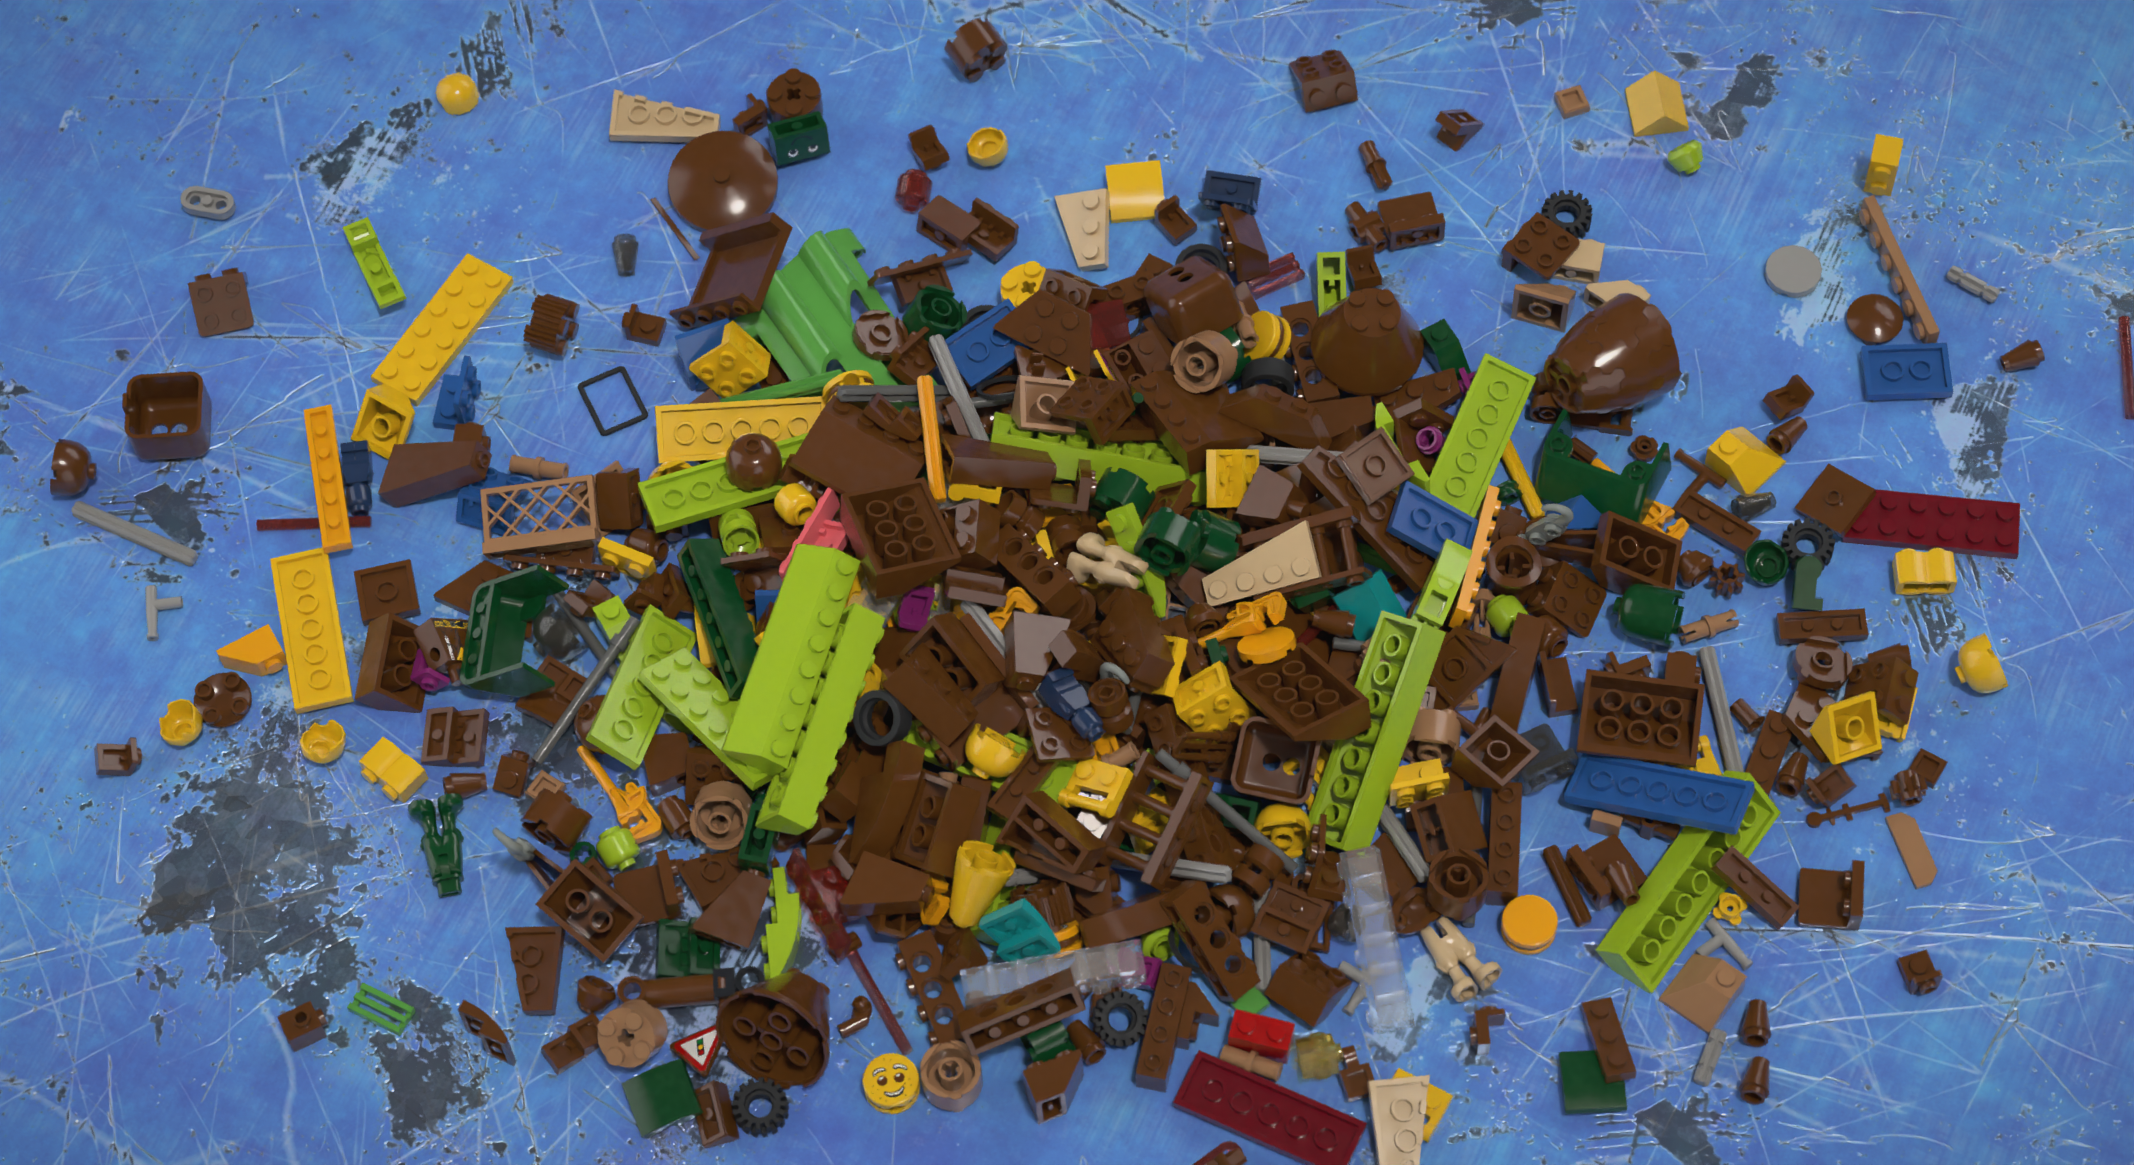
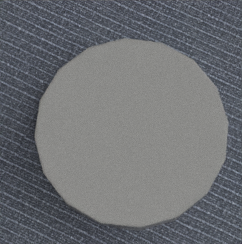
M1789 245L1777 249L1770 255L1766 264L1765 277L1768 285L1775 292L1787 294L1788 297L1792 298L1803 297L1813 292L1818 286L1822 267L1819 259L1812 251L1801 246Z

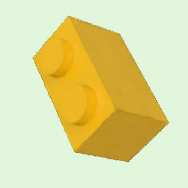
M1876 134L1863 191L1877 196H1891L1904 139Z

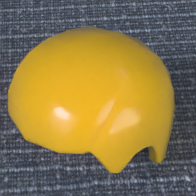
M459 72L446 75L441 79L435 92L439 103L448 114L461 115L471 111L478 104L480 96L472 78Z
M987 127L973 133L967 143L969 156L975 163L984 167L995 166L1003 161L1008 152V140L1004 132L993 127Z
M178 699L167 704L168 712L166 716L159 718L160 735L170 745L186 746L199 736L203 726V718L190 700Z
M329 720L326 725H319L315 722L301 736V751L305 758L317 763L332 762L338 759L344 750L346 733L343 726L335 720Z

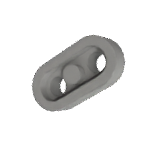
M191 186L181 194L182 206L191 215L224 220L231 217L236 210V204L232 195L226 191Z

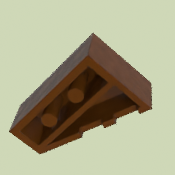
M877 716L872 719L873 727L880 736H885L891 731V728ZM856 732L849 736L843 746L838 749L835 757L837 759L836 768L828 776L825 784L828 790L826 796L819 804L842 823H845L853 816L856 817L861 779L864 776L883 772L887 746H870L863 742Z

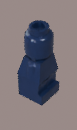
M367 440L340 443L344 485L348 487L346 489L347 508L354 517L367 516L369 514L368 510L372 507V491L370 488L374 475L372 451Z
M1060 668L1048 673L1038 691L1051 707V710L1067 721L1071 720L1072 726L1083 739H1088L1090 742L1100 739L1105 733L1102 728L1103 721L1092 707H1088L1090 701L1083 685L1079 684L1073 676L1074 671L1068 668Z

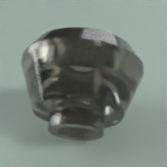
M1351 902L1340 904L1328 918V930L1331 935L1337 940L1352 943L1358 942L1363 938L1367 927L1363 911Z

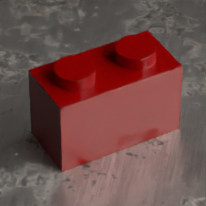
M1236 1009L1228 1035V1046L1247 1052L1253 1050L1258 1052V1056L1287 1064L1295 1037V1023Z

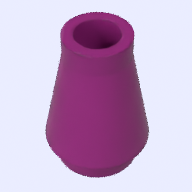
M1433 426L1421 429L1416 436L1418 449L1424 454L1439 455L1445 442L1443 434L1438 428Z

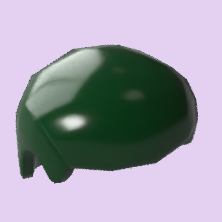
M1770 539L1755 541L1747 548L1743 558L1747 575L1753 581L1764 586H1771L1781 581L1786 576L1789 567L1785 550Z

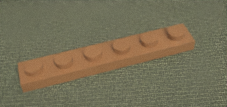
M1874 195L1863 199L1861 210H1859V219L1861 224L1867 226L1869 230L1871 245L1874 249L1877 248L1880 253L1882 268L1884 271H1888L1892 278L1891 285L1893 291L1899 294L1902 299L1903 311L1907 317L1910 316L1913 322V331L1918 340L1921 339L1922 343H1937L1940 333L1939 328Z

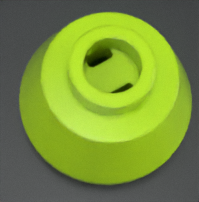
M1694 139L1674 148L1668 153L1667 161L1679 172L1685 171L1686 174H1690L1701 168L1700 162L1704 160L1702 143Z
M1170 926L1141 934L1140 942L1144 956L1160 958L1162 961H1166L1174 955L1168 941ZM1175 930L1174 939L1178 948L1180 937Z

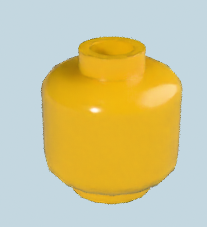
M792 483L780 489L774 499V507L776 512L788 524L799 526L805 524L806 520L811 517L817 507L815 497L799 483Z

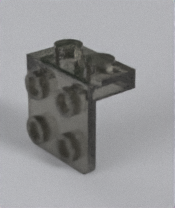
M1541 724L1520 734L1540 751L1539 755L1513 778L1514 782L1522 783L1523 796L1540 791L1547 785L1559 779H1565L1574 773L1578 756L1573 748L1564 751L1548 724Z

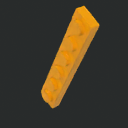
M326 405L305 409L303 411L324 553L352 549L353 543L332 406Z
M1488 485L1477 514L1478 525L1470 548L1473 552L1457 591L1448 624L1452 628L1458 625L1461 626L1464 619L1469 621L1475 606L1470 601L1476 598L1480 583L1476 582V578H1481L1485 567V562L1481 561V558H1486L1491 542L1486 539L1487 537L1491 538L1496 525V521H1493L1492 517L1496 518L1501 505V501L1497 500L1500 488Z

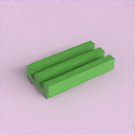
M362 983L360 986L361 990L359 993L356 992L353 997V1003H349L347 1007L349 1012L401 1036L416 1012L415 1008ZM366 995H369V996H371V997H373V998H375V999H377V1000H380V1001H382V1002H384V1003H386V1004H388V1005H390V1006H392V1007H394V1008H396V1009H398V1010H400V1011H402V1012H404V1013H406V1014H405V1016H404V1015H402V1014H400V1013H398V1012H396V1011H394V1010H392V1009H390V1008H387V1007H385V1006H383V1005H381V1004H379V1003H377V1002H375V1001H373V1000H371V999H369V998H367V997H365V996H366ZM361 1003L399 1021L400 1024L397 1026L359 1006Z

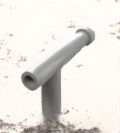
M149 585L145 587L147 640L157 641L159 639L157 633L158 611L183 608L182 596L157 599V587Z
M1714 917L1707 921L1705 926L1714 937L1695 950V954L1708 956L1723 945L1742 965L1743 970L1750 968L1753 965V961L1747 958Z
M1342 961L1338 969L1344 972L1347 977L1359 983L1348 1004L1342 1009L1346 1015L1353 1016L1354 1010L1368 994L1385 969L1382 964L1374 962L1366 974L1348 962Z

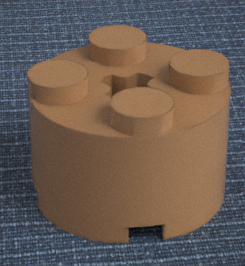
M1205 330L1179 342L1171 354L1170 361L1175 371V380L1182 388L1192 393L1210 391L1231 379L1236 369L1238 351L1224 335L1215 331Z
M1420 706L1401 759L1404 761L1405 757L1410 761V764L1440 758L1442 767L1450 762L1452 764L1456 751L1460 746L1461 724L1457 719V713L1450 709L1436 710Z
M717 781L700 789L690 816V828L697 840L699 838L706 843L705 846L715 850H727L739 844L743 839L752 804L746 788L738 783Z
M634 999L621 1004L607 1013L597 1026L598 1043L607 1062L613 1066L629 1068L639 1066L656 1055L661 1050L668 1035L667 1023L660 1010L654 1009L644 1000Z
M950 1041L948 1043L935 1044L927 1050L921 1060L920 1076L923 1091L927 1099L934 1106L943 1110L961 1112L979 1097L983 1087L981 1063L977 1055H971L966 1043Z

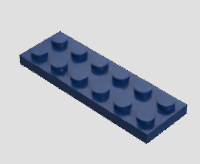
M1583 753L1564 793L1565 803L1736 835L1755 787L1752 781L1631 759Z

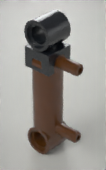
M754 966L744 967L737 974L734 967L713 969V974L655 979H641L637 976H629L620 981L617 987V994L620 1004L634 1000L627 998L631 992H639L641 994L636 999L648 1002L647 1004L651 1005L654 1009L716 1004L717 1008H720L730 995L745 989L746 984L750 982L760 983L765 981L763 972Z

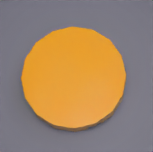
M1273 626L1267 627L1266 630H1263V633L1244 636L1238 642L1237 650L1240 659L1246 663L1248 660H1252L1253 664H1266L1284 658L1287 655V650L1291 649L1293 651L1296 648L1297 642L1295 634L1291 629Z

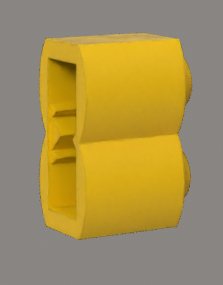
M1907 548L1894 555L1892 569L1896 594L1917 595L1926 593L1942 595L1954 592L1957 578L1953 552L1945 551L1942 548H1934L1928 552Z
M382 737L358 761L362 768L361 775L369 783L374 784L377 782L383 786L381 788L382 792L392 801L397 798L405 803L428 779L425 769L420 764L403 753L385 737Z

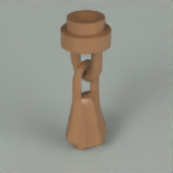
M1482 588L1478 590L1476 598L1472 599V603L1479 607V613L1474 618L1473 631L1491 637L1490 624L1485 615L1488 603L1495 596L1491 590ZM1479 619L1481 622L1485 621V627H1479Z

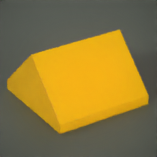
M1654 70L1625 88L1634 137L1689 130L1679 82Z
M1869 691L1824 706L1809 732L1832 764H1839L1882 749L1875 692Z

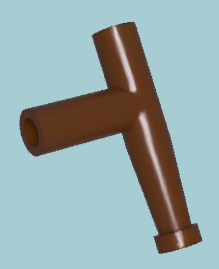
M1681 448L1675 453V459L1682 461L1699 474L1687 488L1698 493L1708 481L1719 489H1722L1726 484L1727 480L1684 453V450Z
M1450 704L1445 708L1457 713L1461 729L1470 736L1490 719L1491 709L1483 707L1475 722L1472 723L1454 710V707Z

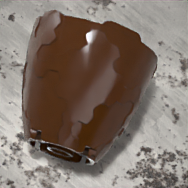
M1622 293L1596 307L1593 311H1589L1561 338L1553 353L1545 361L1544 373L1546 382L1555 389L1552 396L1556 403L1566 411L1574 414L1613 413L1635 408L1673 390L1682 373L1680 371L1677 348L1671 334L1672 328L1662 312L1655 305L1648 304L1636 295Z

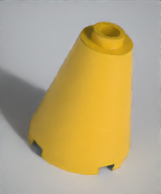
M965 841L963 846L961 847L960 845L957 850L949 916L959 927L968 928L969 926H975L1014 873L1016 865L1011 856L1002 851L1001 855L992 851L994 846L980 841Z

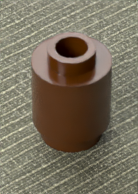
M676 795L662 800L657 807L659 811L658 816L672 838L686 840L692 837L693 833L690 828L691 811L684 800L679 799Z

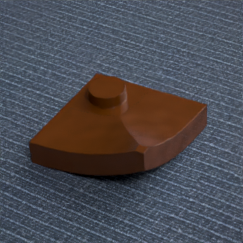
M547 655L537 671L555 681V686L520 697L515 705V709L554 727L587 678ZM596 686L595 689L592 691V693L590 694V696L588 697V699H589V698L592 696V694L595 692V690L597 689V686Z

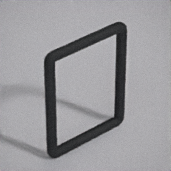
M623 366L606 371L578 385V390L600 434L603 436L612 434L648 417V412L627 370ZM621 372L642 415L604 430L584 387Z

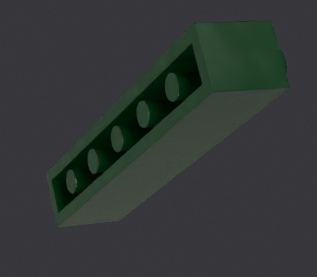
M688 539L678 553L677 558L730 699L740 698L759 645L754 640L756 636L753 624L749 620L744 607V601L739 594L735 577L731 573L730 567L721 565L720 559L726 558V553L723 551L719 539Z

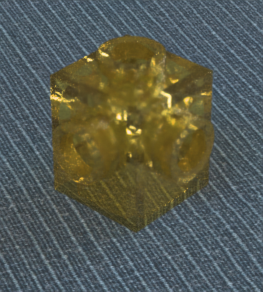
M1316 1032L1308 1037L1295 1039L1298 1065L1303 1079L1313 1077L1325 1079L1332 1074L1339 1073L1338 1062L1343 1061V1054L1340 1043L1335 1044L1331 1033Z

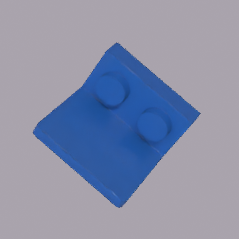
M464 355L459 376L444 374L432 422L434 428L455 430L456 423L465 424L474 421L476 411L474 401L475 397L480 396L481 381L477 380V368L473 366L470 356Z
M488 467L484 480L463 486L458 492L456 521L483 529L480 489L531 483L532 481L523 479L519 475H509ZM529 491L521 492L514 502L518 504ZM501 495L489 496V508L497 513L507 500ZM511 504L501 516L510 525L514 522L515 506ZM490 513V520H491V519L493 518V516H494V515L491 514V513ZM498 520L491 528V532L504 535L509 527Z

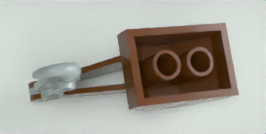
M1546 504L1541 507L1543 512L1555 511L1561 515L1548 514L1539 521L1532 523L1526 530H1520L1516 534V536L1528 540L1536 548L1539 555L1560 561L1565 560L1568 563L1590 568L1601 587L1623 595L1629 586L1636 583L1670 589L1675 588L1683 541L1614 512L1608 511L1600 516L1598 530H1566L1568 524L1574 518L1573 511L1564 505Z
M493 829L494 836L507 848V851L518 861L525 862L547 891L535 905L603 963L609 960L644 919V916L624 896L577 858H574L564 870L544 856L523 837H518L517 839L509 838L499 829ZM538 856L561 873L560 876L553 881L533 860L534 857Z

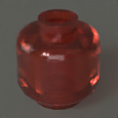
M909 169L898 177L895 200L903 206L904 210L917 212L930 203L932 181L926 172L918 169Z

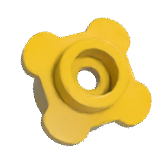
M1721 893L1719 895L1718 907L1713 909V916L1716 919H1725L1731 925H1739L1742 921L1741 914L1747 909L1748 904L1744 899L1735 894ZM1732 907L1733 910L1729 911L1727 908Z

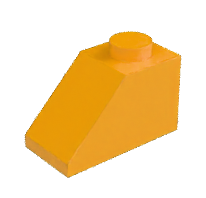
M269 624L216 650L224 668L261 677L276 673L283 666L287 665L286 656Z

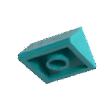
M1381 569L1372 573L1373 578L1365 579L1364 584L1348 587L1331 597L1338 610H1350V614L1356 615L1352 633L1354 640L1367 641L1373 636L1382 610L1405 618L1407 617Z

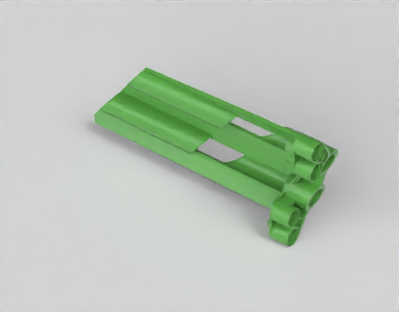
M850 228L832 230L826 234L822 231H817L811 235L800 248L798 255L782 270L775 271L760 311L738 316L734 322L759 344L766 345L791 381L825 373L828 363L836 359L846 372L852 370L869 372L874 380V385H907L887 370L891 360L882 361L866 356L858 349L853 340L852 331L855 324L852 320L850 308L853 290L868 311L884 310L890 313L889 316L895 317L875 286H868L867 281L869 277L857 260L863 252L864 254L866 253V250ZM932 377V379H933V385H938V384L936 383V381L934 380V378ZM823 391L803 395L802 397L823 396ZM889 402L898 411L905 406H919V402ZM926 468V470H925L924 474L921 476V478L924 477L925 480H926V482H927V484H928V476H927V468Z

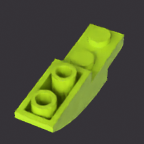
M1133 502L1105 512L1118 545L1124 551L1140 558L1138 552L1135 554L1134 546L1143 526ZM1148 569L1144 575L1131 572L1130 574L1140 581L1136 590L1152 596L1154 615L1159 618L1164 617L1166 613L1164 576L1153 573Z
M1445 539L1421 590L1423 592L1410 619L1437 629L1443 625L1466 572L1472 550L1452 540Z
M785 867L772 868L773 879H769L772 880L769 887L770 897H775L776 906L771 907L772 924H766V935L761 936L763 954L768 953L769 963H764L765 980L785 973L788 969L792 968L800 942L802 926L801 900L799 893L788 894Z

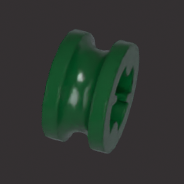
M1508 480L1497 486V488H1500L1498 493V500L1501 501L1500 506L1512 505L1522 498L1523 493L1517 488L1519 485L1516 480Z
M586 841L576 843L570 852L571 862L574 858L580 861L579 856H582L585 851L588 852L589 857L581 861L583 864H586L592 857L598 859L595 847Z

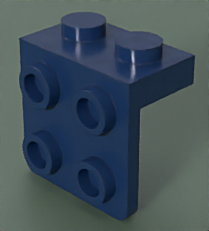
M1207 170L1204 190L1199 192L1198 198L1206 206V209L1221 211L1220 205L1227 204L1247 214H1250V211L1257 212L1262 179Z

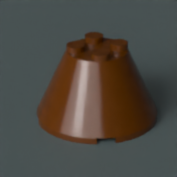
M1365 288L1353 291L1349 296L1334 303L1320 315L1313 327L1310 350L1313 362L1320 374L1337 384L1340 390L1360 396H1379L1401 388L1413 374H1416L1422 361L1424 345L1418 324L1394 298V294L1390 290Z
M790 968L785 973L730 995L717 1012L716 1032L718 1039L723 1038L729 1049L727 1055L741 1070L757 1080L758 1077H764L765 1082H768L770 1078L774 1080L775 1085L779 1083L783 1089H790L792 1085L803 1084L804 1087L810 1086L820 1079L829 1063L830 1003L828 996L830 990L824 983L817 982L799 969Z

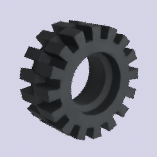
M1559 190V196L1555 192L1552 193L1550 199L1546 198L1541 215L1576 238L1580 236L1583 239L1586 236V232L1590 230L1592 219V206L1589 205V200L1587 198L1582 200L1583 194L1579 192L1574 196V190H1569V194H1565L1564 190ZM1561 211H1570L1577 216V219L1569 223L1562 222L1556 218V214Z
M1805 518L1804 523L1797 519L1794 525L1792 523L1788 525L1787 530L1783 533L1780 547L1785 550L1789 564L1792 563L1791 570L1794 571L1798 558L1807 554L1813 555L1820 560L1822 570H1824L1825 565L1828 566L1834 551L1835 539H1832V530L1827 532L1828 526L1825 523L1820 527V520L1815 519L1813 524L1810 523V518ZM1800 539H1810L1818 544L1819 549L1815 553H1804L1797 548L1796 543Z
M1127 991L1108 993L1103 998H1100L1096 1002V1007L1092 1009L1093 1017H1091V1023L1094 1024L1092 1029L1107 1045L1116 1047L1131 1045L1140 1040L1139 1037L1146 1032L1144 1029L1148 1023L1146 1015H1149L1148 1009H1144L1145 1003L1139 1000L1135 994H1130ZM1116 1007L1125 1008L1131 1016L1130 1025L1123 1031L1115 1030L1109 1023V1014Z
M758 1077V1082H754L753 1078L749 1079V1085L745 1086L742 1083L739 1086L740 1092L735 1091V1100H732L736 1122L739 1128L742 1127L743 1132L746 1134L751 1132L753 1137H758V1133H762L763 1137H768L767 1132L770 1131L774 1135L778 1132V1126L783 1128L785 1125L784 1119H788L789 1105L785 1091L782 1090V1086L779 1083L775 1085L774 1080L770 1078L768 1082H765L764 1077ZM763 1097L769 1099L772 1102V1110L768 1115L755 1117L749 1112V1106L756 1098Z

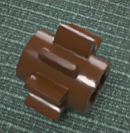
M1722 561V565L1718 569L1716 567L1711 568L1710 575L1712 577L1709 579L1708 587L1715 588L1716 597L1721 595L1731 599L1735 591L1737 593L1742 592V582H1744L1745 573H1739L1737 569L1738 564H1726L1725 561Z
M1904 770L1896 773L1894 780L1890 781L1891 786H1889L1892 800L1899 799L1902 806L1919 804L1923 800L1922 796L1926 795L1925 791L1928 790L1925 776L1918 777L1914 770Z

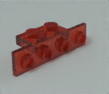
M795 848L785 866L787 874L797 886L802 901L809 907L815 924L820 927L826 937L829 948L834 950L838 960H843L852 944V940L842 923L862 917H848L842 913L840 901L848 886V882L841 876L840 870L836 865L812 871L800 849Z

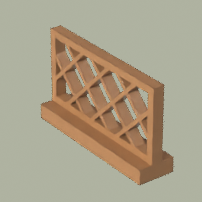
M592 474L480 489L484 532L482 550L483 554L490 560L502 559L504 554L524 556L598 546L601 540V533L598 530L595 482ZM587 483L588 493L581 501L570 494L577 484ZM567 485H569L566 489H563V488L561 487V486H567ZM557 487L563 493L551 505L542 496L549 488ZM529 491L535 497L523 509L514 500L521 492ZM501 495L507 500L497 513L489 508V496ZM567 496L578 504L568 517L557 510ZM539 500L550 508L540 521L529 514ZM588 501H589V508H587V507L585 506V504H586ZM511 504L522 511L512 525L501 517ZM583 508L590 513L591 525L577 526L572 520ZM556 512L565 521L557 530H550L544 524ZM490 513L494 515L491 520H490ZM528 516L537 525L530 533L522 534L516 528ZM498 520L509 527L502 537L492 538L491 528ZM569 524L573 526L572 528H567ZM513 532H515V533L518 534V535L510 536Z

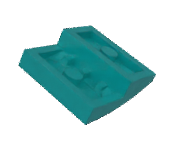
M1025 898L985 915L980 919L978 927L999 944L996 954L1016 971L1060 952L1061 946L1052 929Z

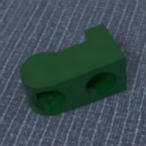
M1803 555L1796 561L1791 599L1792 608L1822 611L1823 598L1815 597L1817 578L1822 573V564L1813 555Z

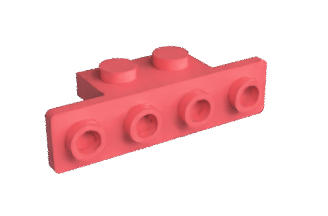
M828 487L824 495L819 498L817 507L811 517L806 520L800 536L793 542L790 553L780 564L779 576L782 582L795 546L798 543L836 548L840 551H843L848 543L849 538L843 524L832 521L840 507L836 491Z

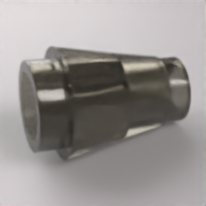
M619 234L614 237V242L611 244L618 275L621 277H631L635 275L639 243L632 234Z
M1772 492L1742 494L1731 501L1732 514L1745 522H1749L1776 507V499Z

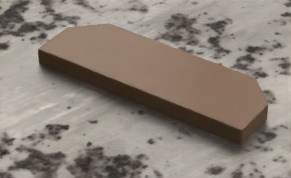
M1902 812L1885 817V821L1915 889L1930 886L1938 870L1915 818Z

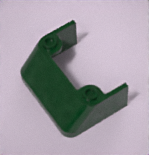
M1563 408L1544 443L1535 482V491L1541 503L1559 504L1582 494L1601 514L1611 511L1642 524L1672 469L1669 444L1663 442L1652 464L1643 461L1630 462L1625 466L1621 475L1570 458L1573 452V442L1571 440L1573 433L1570 412Z
M538 564L480 584L475 589L471 600L460 671L461 683L474 690L514 697H523L554 687L555 681L528 664L521 662L527 622L537 619L544 613L547 596L568 590L569 584Z

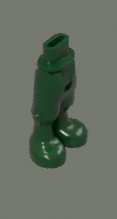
M456 793L442 795L437 800L438 810L443 823L442 836L439 835L437 830L435 804L431 800L419 799L408 805L409 815L423 826L425 834L421 838L420 847L424 850L433 886L437 887L438 897L440 898L461 894V882L464 880L462 852L464 837L460 830L456 828V817L464 803L462 795Z

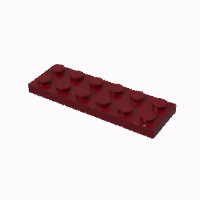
M1875 489L1877 493L1842 538L1843 543L1911 548L1925 551L1942 548L1945 551H1951L1956 554L2017 559L2019 554L2020 503Z
M1200 1050L1173 1102V1107L1306 1165H1349L1367 1128V1123Z

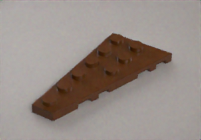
M1319 445L1315 447L1297 467L1336 509L1352 505L1360 511L1362 522L1353 524V527L1415 593H1418L1422 590L1436 559L1386 531L1397 494L1390 491L1368 506L1335 460L1336 456Z

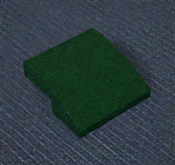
M691 917L689 921L659 918L656 925L655 978L713 974V969L720 968V943L688 932L689 926L697 919L696 917Z
M1595 1050L1559 1052L1558 1061L1562 1079L1565 1114L1627 1111L1625 1080L1606 1083Z
M683 1059L657 1066L622 1083L641 1137L648 1139L672 1125L679 1127L704 1113Z

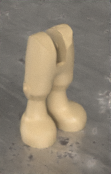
M1089 532L1081 536L1076 543L1077 549L1081 554L1071 552L1066 566L1074 574L1079 584L1087 581L1090 575L1093 574V577L1100 584L1107 583L1120 588L1128 586L1136 590L1140 581L1130 573L1144 575L1149 564L1137 556L1124 551L1121 546H1105V541L1101 535ZM1086 557H1089V558H1092V559L1102 558L1104 561H1102V562H1095V561L1090 560V559H1088V558H1086Z
M1445 915L1436 920V924L1444 936L1443 938H1440L1429 925L1419 932L1436 961V968L1452 978L1454 986L1451 989V995L1457 1002L1472 999L1478 993L1477 985L1484 991L1500 977L1502 973L1500 965L1496 962L1481 963L1475 957L1476 949L1474 943L1468 941ZM1459 961L1466 965L1477 985L1471 977H1467L1458 963Z

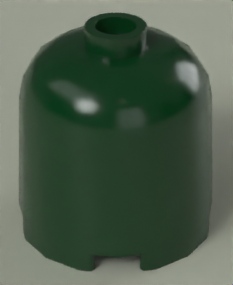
M1636 583L1629 586L1622 598H1616L1613 607V614L1618 615L1617 623L1620 631L1634 639L1672 648L1674 641L1670 640L1672 633L1678 634V626L1681 624L1684 607L1679 606V598L1684 599L1685 592L1644 583Z

